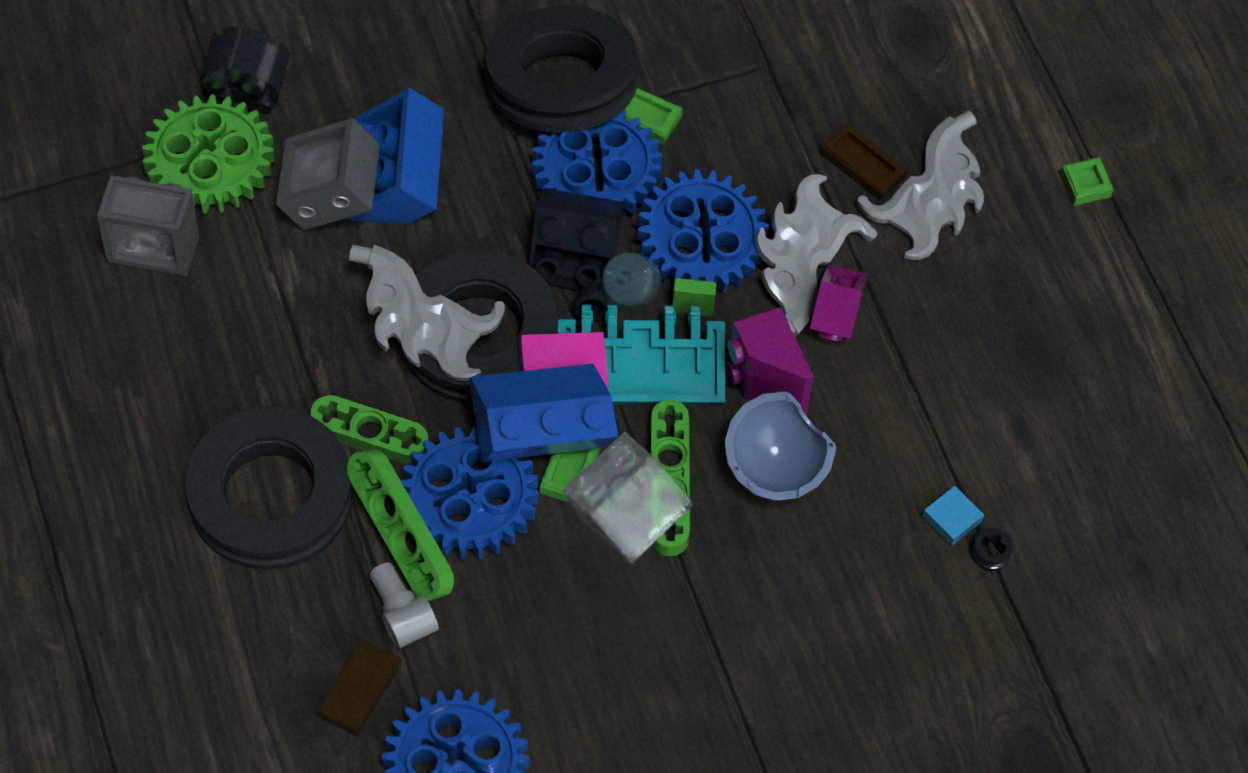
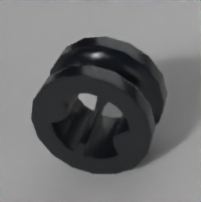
M992 527L982 530L975 538L972 548L974 562L985 571L994 572L1003 569L1008 564L1013 551L1012 539L1005 531ZM989 543L998 545L996 556L986 554Z

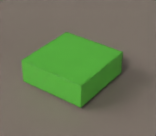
M1100 157L1062 166L1060 174L1074 206L1112 196L1114 189Z
M675 279L674 311L676 313L688 314L690 306H700V315L713 316L716 283L691 279Z

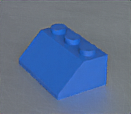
M407 88L355 117V120L380 144L372 211L346 219L356 222L409 224L436 210L444 108L411 88Z
M594 363L469 378L482 462L605 448L618 437L612 396Z

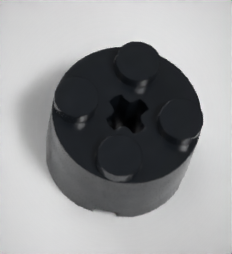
M236 26L225 27L221 35H217L216 32L212 34L200 82L206 91L215 95L217 104H222L229 96L231 97L232 107L234 103L240 104L245 102L253 111L257 110L258 113L262 114L270 113L273 105L279 99L290 57L285 45L278 41L275 47L266 42L267 34L255 29Z

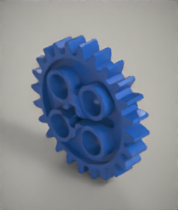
M623 110L617 117L596 127L575 132H547V135H539L538 147L533 148L532 175L535 176L536 189H542V192L544 188L622 201L625 202L624 208L631 214H635L636 202L643 204L644 199H648V193H651L654 186L657 187V181H661L662 153L659 152L658 139H651V128L648 127L640 130V118L638 117L628 123L626 121V111ZM592 137H597L599 140L602 192H598L595 185Z
M695 169L693 179L690 180L683 171H680L676 184L668 177L664 178L662 189L654 186L650 195L651 199H644L641 208L643 212H639L637 225L640 227L637 230L636 240L644 241L641 243L639 252L643 255L651 254L647 267L654 268L655 264L656 266L660 265V280L665 279L669 275L675 277L673 288L677 278L715 282L722 293L727 291L729 280L734 285L741 286L743 274L752 277L756 268L755 265H760L762 262L755 247L757 231L762 227L765 229V234H767L769 224L761 222L765 210L753 209L757 196L744 198L743 194L746 185L742 184L733 189L730 187L732 176H727L721 183L717 181L716 171L712 170L708 179L702 178L699 169ZM697 201L703 204L702 229L704 236L708 237L705 244L708 263L702 260L703 235L701 227L697 226L700 218V209ZM713 210H722L728 216H719ZM682 211L688 217H678L673 212ZM717 246H726L733 252H722ZM686 247L690 249L692 253L683 254L679 252L676 248Z
M475 426L471 430L470 436L464 437L461 429L456 427L455 438L450 440L441 431L439 432L438 445L435 446L428 440L423 441L425 455L415 451L411 453L414 466L404 465L403 477L405 480H401L435 542L437 544L439 542L442 543L444 556H447L454 547L459 548L460 559H465L468 549H474L477 557L482 559L483 547L489 546L494 553L499 554V541L504 540L513 546L515 544L514 531L523 534L527 532L526 520H534L535 507L532 505L538 504L539 493L534 490L538 488V477L531 474L533 473V462L531 460L522 461L523 457L482 462L477 427ZM475 464H485L488 466L487 469L481 471L470 467ZM440 479L450 482L448 485L443 487H437L431 484L434 481ZM494 498H502L507 501L503 505L498 506L488 503V501ZM456 514L468 517L461 522H454L449 519V517Z
M456 689L453 700L450 701L446 700L442 691H438L437 703L433 705L427 699L421 697L420 712L406 707L405 718L408 723L394 720L393 731L397 736H386L385 745L391 752L382 754L383 766L389 768L383 773H417L413 769L422 762L431 763L436 767L431 773H524L521 770L529 768V756L522 754L528 750L527 739L517 738L521 734V724L512 723L507 725L510 721V710L505 709L496 714V699L492 698L482 706L479 704V692L476 691L472 694L469 701H463L460 689ZM448 726L455 727L460 731L452 738H445L438 734L440 729ZM423 741H428L433 745V747L429 745H421V743ZM483 748H491L497 751L498 755L490 760H484L479 758L476 753ZM459 757L464 758V762L459 761L457 759ZM448 760L453 761L454 764H448Z

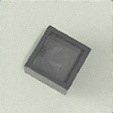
M354 118L286 138L276 205L303 230L372 211L380 144Z
M111 175L97 214L107 262L187 276L199 239L192 189L183 188L177 184L164 185L147 182L137 177L124 178Z

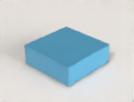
M954 486L924 510L922 517L953 546L983 521L984 514Z

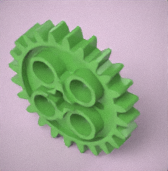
M211 94L208 103L202 104L198 96H194L193 106L190 107L183 101H178L179 112L177 113L166 108L164 110L166 122L159 119L153 120L155 132H146L147 144L142 145L145 173L148 174L149 182L164 185L177 184L183 188L192 189L194 206L195 204H201L203 214H206L209 206L213 204L216 205L220 213L224 212V202L230 201L236 208L240 207L239 196L243 195L252 200L254 198L252 186L263 189L265 187L263 176L272 175L271 163L275 162L273 136L269 134L267 122H260L257 110L247 114L245 102L233 108L231 97L229 96L222 104H217L214 94ZM211 176L210 178L202 179L203 177Z

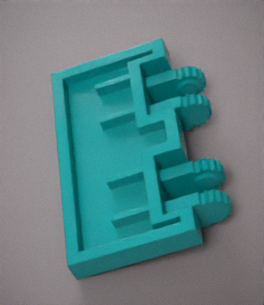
M582 305L581 333H591L593 310L591 305ZM608 305L605 311L607 338H604L608 388L612 396L613 405L656 406L657 403L669 399L677 400L684 404V406L725 405V321H707L706 339H700V306H690V311L688 312L690 339H674L676 312L674 311V306H664V339H659V321L624 320L623 338H617V305ZM558 319V334L576 333V320Z

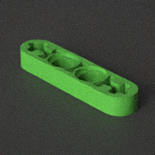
M671 399L663 400L656 404L652 410L650 424V540L656 552L670 557L676 556L686 549L690 533L689 413L684 404ZM665 415H672L675 421L673 437H666ZM672 450L679 453L682 460L675 466H665L658 460V456L663 451ZM664 488H674L680 492L682 498L676 504H665L659 499L658 493ZM666 517H674V534L676 535L674 541L666 540V535L664 534Z
M369 449L353 454L348 460L347 474L350 482L417 597L423 595L427 601L448 595L454 585L452 570L386 455L378 449ZM387 495L392 498L395 504L393 517L386 512L384 507V500ZM407 532L411 533L416 541V551L414 554L407 549L405 544Z

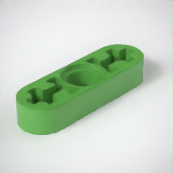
M333 395L317 399L311 407V416L326 425L339 439L341 444L362 451L378 449L388 459L406 465H413L411 458L413 451L425 455L423 441L428 440V434L426 429L417 422ZM331 411L337 412L338 419L332 418L329 423L323 421V416H329ZM366 422H374L382 430L376 437L365 438L358 433V428ZM345 423H347V424L350 423V430H349V431L346 430V425H345ZM392 429L394 432V437L390 436V442L389 444H387V441L389 439V430ZM410 437L416 438V444H411L409 449L402 448V442H407Z

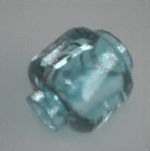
M624 252L614 256L607 263L603 271L602 282L604 290L611 300L620 305L639 307L648 304L656 297L661 286V275L658 266L651 258L639 253Z

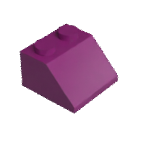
M781 307L733 322L732 337L727 342L729 360L725 362V370L730 383L738 385L743 398L749 401L766 393L788 392L798 401L807 416L814 376Z

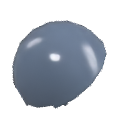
M788 392L762 394L745 403L731 419L725 438L727 463L736 479L753 495L772 501L796 499L816 489L831 471L836 453L835 443L825 432L820 431L811 423L803 412L801 405Z

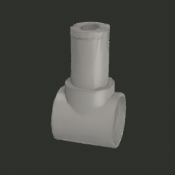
M391 563L380 564L370 572V579L384 603L383 623L397 649H401L439 630L436 617L423 595L415 597L412 591L406 590Z

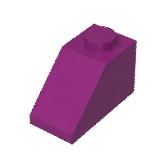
M828 264L820 283L810 329L817 330L820 337L828 340L841 341L843 337L850 339L868 274Z

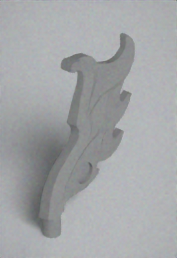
M966 111L955 118L949 116L936 127L930 135L925 148L924 174L917 177L910 176L890 201L884 205L877 206L868 201L865 196L858 198L857 208L866 217L877 223H890L901 229L911 238L913 249L905 252L904 258L922 260L929 257L938 245L939 232L944 225H953L954 235L957 236L964 224L965 203H973L974 210L978 214L983 206L984 194L982 188L973 180L979 177V165L976 157L961 140L962 132L976 124V118L971 111Z
M820 174L809 175L797 186L795 206L792 214L784 213L782 202L776 205L772 214L773 240L766 238L765 229L762 227L758 229L755 237V247L758 255L766 264L772 267V269L768 267L761 272L762 280L767 291L781 306L794 336L799 334L813 316L818 296L817 267L820 265L826 266L830 263L849 233H860L867 242H871L877 237L876 230L862 217L854 214L844 215L825 202L820 194L819 184L825 182L827 176Z
M353 244L349 260L367 264L369 269L373 271L366 299L369 314L375 315L377 312H380L375 323V339L378 345L387 351L389 349L387 339L395 337L401 343L407 360L416 367L421 366L418 355L425 353L431 355L438 362L441 371L449 378L466 382L469 381L470 377L481 376L480 369H473L468 366L466 356L471 346L480 336L492 333L498 328L505 313V304L502 301H497L490 314L479 316L442 295L428 297L422 292L412 268L404 259L377 245H374L372 249Z

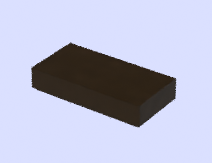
M848 123L821 146L820 155L879 201L906 178L907 169Z
M362 639L319 708V718L358 737L400 668L401 658Z

